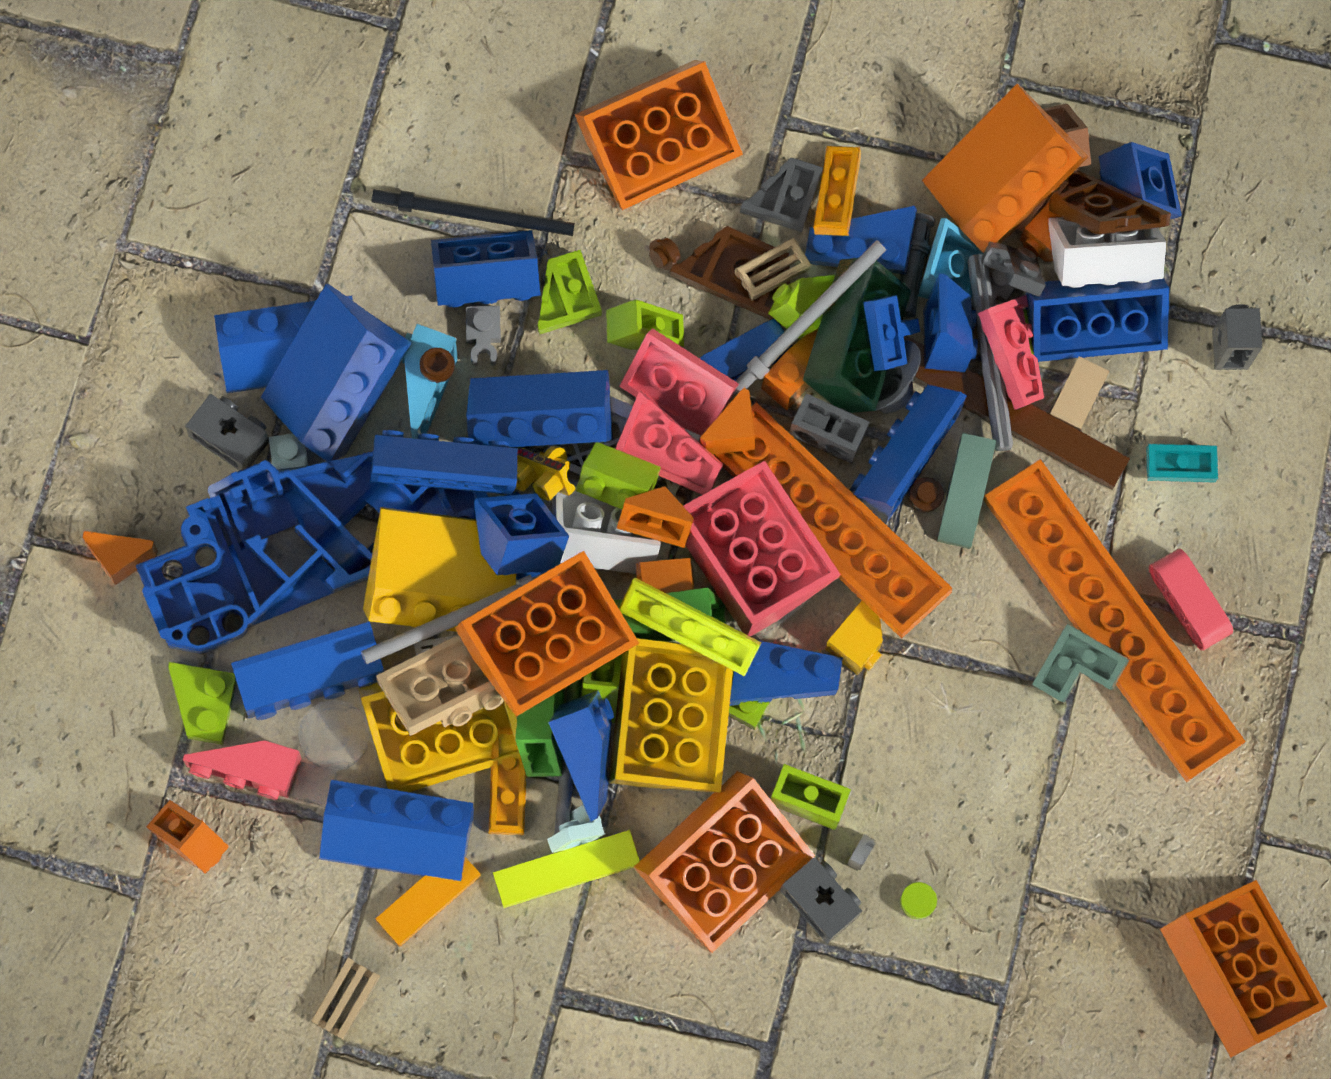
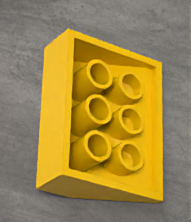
M381 507L363 610L368 621L418 627L516 585L517 574L496 575L481 555L476 519ZM457 626L452 627V628H450V629H448V630H446V631H454V632H457V631L455 630V628H456Z
M637 638L639 644L622 654L609 783L645 788L720 793L733 670L683 644Z
M378 683L358 688L388 789L411 792L493 766V762L497 760L498 765L502 764V759L512 756L515 759L520 758L515 740L517 718L505 701L493 710H486L484 707L472 713L471 719L464 725L454 726L450 724L444 727L441 721L410 736ZM497 727L511 728L513 735L499 734V757L491 759L492 744L498 736Z

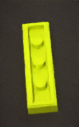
M637 578L632 580L619 607L621 613L743 676L747 674L762 643Z
M627 830L493 872V876L503 908H507L634 868L640 860L631 832Z

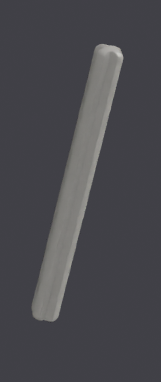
M983 254L969 257L968 268L974 310H976L977 314L976 325L992 439L996 440L994 450L1002 452L1011 450L1013 439L1005 383L994 361L992 349L987 336L982 330L981 321L978 316L979 312L994 307L988 266L982 265L981 257Z

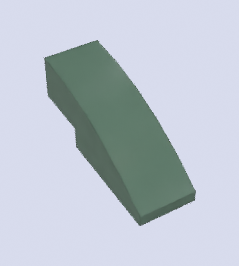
M962 433L950 477L937 542L971 549L996 440Z

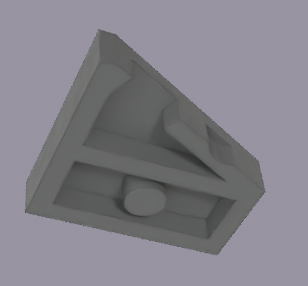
M791 157L780 167L776 175L771 176L761 185L759 191L749 200L746 199L742 203L740 213L802 232L822 175L823 167Z

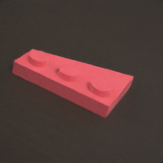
M1026 295L978 313L982 330L987 336L994 355V361L1000 370L1007 395L1011 399L1015 410L1044 398L1038 359L1031 354L1028 338L1033 337L1032 325L1026 324L1023 308L1028 307Z
M639 391L615 449L660 466V477L701 495L711 491L723 463L646 394Z

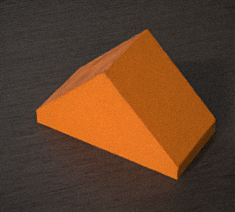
M745 387L700 437L701 445L710 453L720 454L755 450L750 392Z
M664 486L625 498L617 529L685 548L694 518Z
M89 531L83 532V540L115 585L137 571V564L157 557L158 550L152 540Z
M690 558L648 561L636 564L637 579L664 593L695 589Z

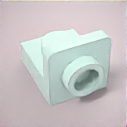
M293 433L269 437L272 465L279 472L308 466L306 446Z
M581 805L570 813L571 821L558 827L559 832L547 840L553 853L592 842L605 833L600 816L590 821L584 805Z

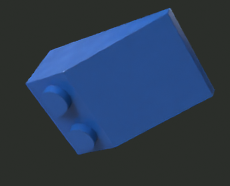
M599 690L559 705L548 722L590 821L598 818L607 801L612 733L611 719L614 718L608 699H602Z

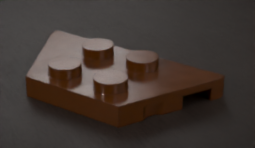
M1079 170L1074 171L1069 176V180L1064 181L1059 186V190L1055 191L1050 197L1049 211L1062 216L1068 222H1074L1087 228L1089 232L1094 234L1160 228L1170 225V212Z
M726 226L716 233L711 241L700 245L693 251L691 256L680 264L676 263L670 270L671 277L766 319H774L768 313L775 302L772 299L773 295L779 287L752 301L748 296L747 289H744L742 286V281L735 275L736 268L775 248L770 244ZM786 252L785 254L747 273L748 277L750 278L755 274L772 266L773 264L789 257V253ZM790 266L758 282L754 286L757 287L763 284L764 282L776 277L777 275L789 270Z

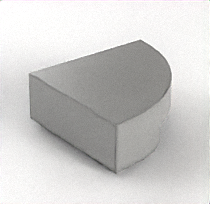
M864 834L847 865L856 871L861 870L875 845V840Z

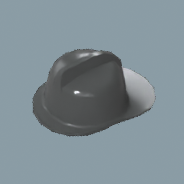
M904 340L908 364L874 371L873 365L865 373L855 390V400L859 407L866 411L880 410L887 414L898 411L907 405L913 395V378L919 369L921 361L920 350L915 343Z

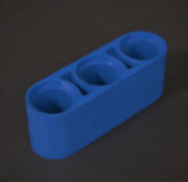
M772 319L699 358L736 381L748 369L746 365L755 356L759 358L784 333V330L777 320ZM791 344L771 365L775 364L793 345Z

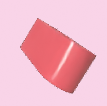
M1179 548L1149 565V572L1154 583L1199 650L1204 651L1233 634V627L1229 618L1191 559L1182 549Z

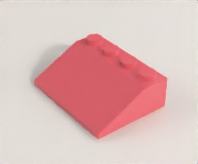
M765 461L683 505L694 518L686 547L741 631L748 636H752L777 622L841 575Z

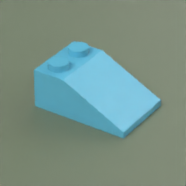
M416 324L413 334H406L405 338L412 344L402 359L406 372L411 435L414 439H418V434L428 433L450 380L449 378L439 383L427 380L420 371L422 355L431 348H443L451 353L455 366L458 361L455 337L420 324Z

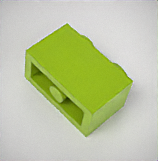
M596 442L582 466L576 491L622 509L625 498L655 489L661 467Z
M784 764L771 796V801L778 809L836 830L851 789Z

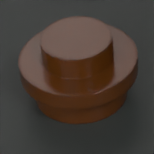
M664 237L662 239H655L650 243L649 257L656 267L670 271L672 266L680 260L679 249L671 239Z
M431 348L420 359V371L431 382L439 383L446 381L454 372V358L449 351L443 348Z
M930 477L917 479L909 491V499L912 505L924 512L937 509L944 498L942 485Z

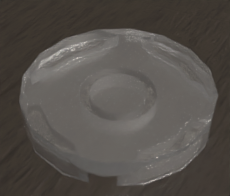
M333 699L320 702L308 710L301 720L298 737L300 748L310 762L320 769L339 771L350 768L363 757L368 748L370 734L367 720L360 709L349 702Z

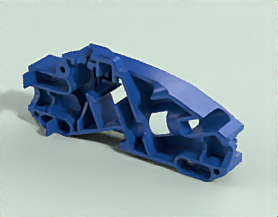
M373 451L279 472L270 462L264 460L244 470L231 473L229 476L208 487L210 498L186 506L190 517L185 519L181 526V534L185 546L137 564L136 568L144 585L143 595L160 637L166 640L169 648L202 654L239 640L247 633L249 627L368 580L374 542L366 548L344 527L367 504L372 506L379 514L380 508L385 507L476 519L475 500L476 498L488 497L485 492L370 482ZM295 526L294 532L316 553L289 578L265 554L268 546L267 536ZM209 549L216 554V560L211 565L202 567L196 562V556L201 550ZM322 557L326 559L334 567L335 571L322 559ZM175 562L180 564L183 568L181 577L168 580L163 576V569L168 563ZM230 614L238 615L243 620L242 627L233 633L227 632L222 626L224 618ZM199 627L205 628L210 634L208 642L199 646L192 644L189 640L192 630Z

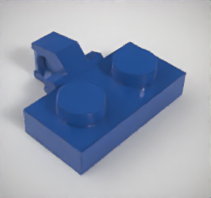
M897 295L864 302L874 371L887 370L908 364L904 336L920 332L918 318L901 320Z

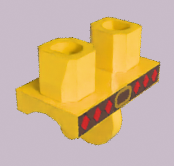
M551 446L546 452L542 451L537 454L519 447L517 452L516 489L524 492L533 482L535 493L541 499L550 501L558 492L570 496L575 491V486L567 478L570 462L567 461L566 451L558 446Z

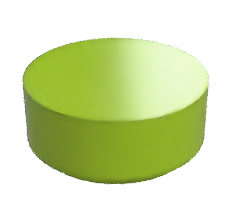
M915 882L908 885L903 891L900 905L908 917L921 920L929 917L935 910L937 896L933 888L928 884Z

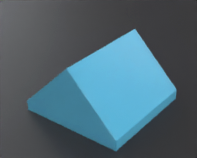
M947 218L940 219L918 296L928 299L938 274H946L966 291L972 299L968 259L972 255L983 254V252L958 226Z

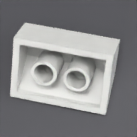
M1063 217L1049 218L1054 270L1062 286L1078 288L1085 284L1101 283L1104 285H1115L1118 282L1124 281L1147 283L1153 279H1163L1166 240L1159 228L1094 234L1083 226L1064 220Z
M576 486L575 491L570 496L558 492L553 497L551 513L569 535L560 563L584 551L596 569L636 574L637 563L656 561L661 546L660 541L617 529L622 509L576 491Z

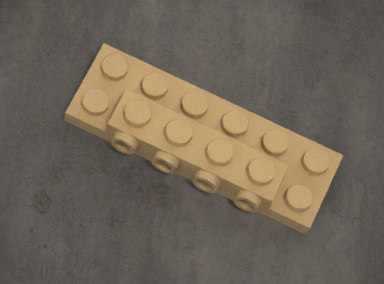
M459 635L376 675L379 686L410 736L441 721L444 727L450 724L454 726L464 725L471 719L472 713L484 707L486 710H493L504 701L473 660Z

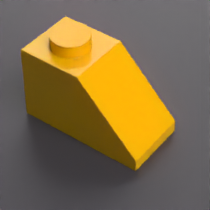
M861 601L827 641L825 650L833 656L842 657V663L856 675L864 667L870 671L882 656L878 652L883 642L880 617Z

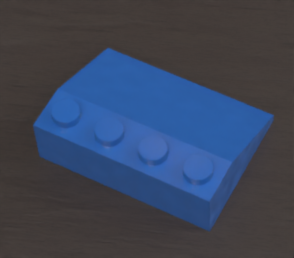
M325 284L261 398L303 445L325 461L337 460L347 454L412 343L333 286Z

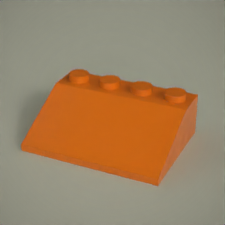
M693 60L574 114L585 141L621 210L743 155L705 61Z
M1016 84L922 181L961 231L984 253L989 242L1002 244L1089 156L1019 84Z
M584 551L461 621L455 628L473 660L516 717L639 644V641Z
M737 771L721 786L720 793L714 792L640 860L634 868L666 906L709 952L713 953L781 889L782 884L814 858L815 855L756 780Z
M1257 880L1180 916L1160 929L1231 1058L1327 1007Z

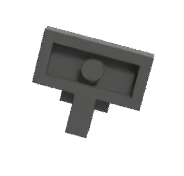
M988 243L981 257L982 265L1005 273L1010 286L1040 297L1046 285L1035 253L1021 246L1016 249L999 243Z

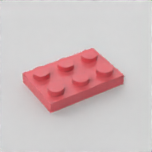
M652 328L646 334L619 387L636 398L639 391H642L682 428L702 436L728 406L739 384Z

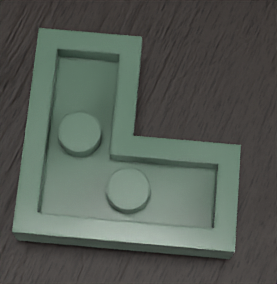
M1067 624L1032 685L1061 702L1066 701L1081 673L1106 688L1113 690L1130 659L1074 626Z

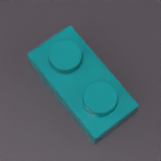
M1148 444L1146 447L1147 481L1216 483L1218 480L1217 446Z

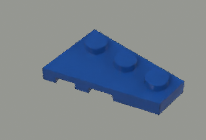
M916 206L851 219L848 236L815 235L814 228L810 227L805 256L810 264L849 268L878 240L885 247L886 251L867 270L906 275L917 213Z
M760 641L762 643L747 674L743 676L733 671L730 706L748 701L762 703L771 702L772 699L793 697L794 699L836 695L839 688L843 658Z

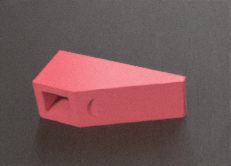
M266 740L185 754L183 757V761L186 767L190 768L189 773L204 779H209L210 775L224 778V784L241 790L247 785L258 789L257 794L272 800H278L279 796L289 797L302 759L298 750Z

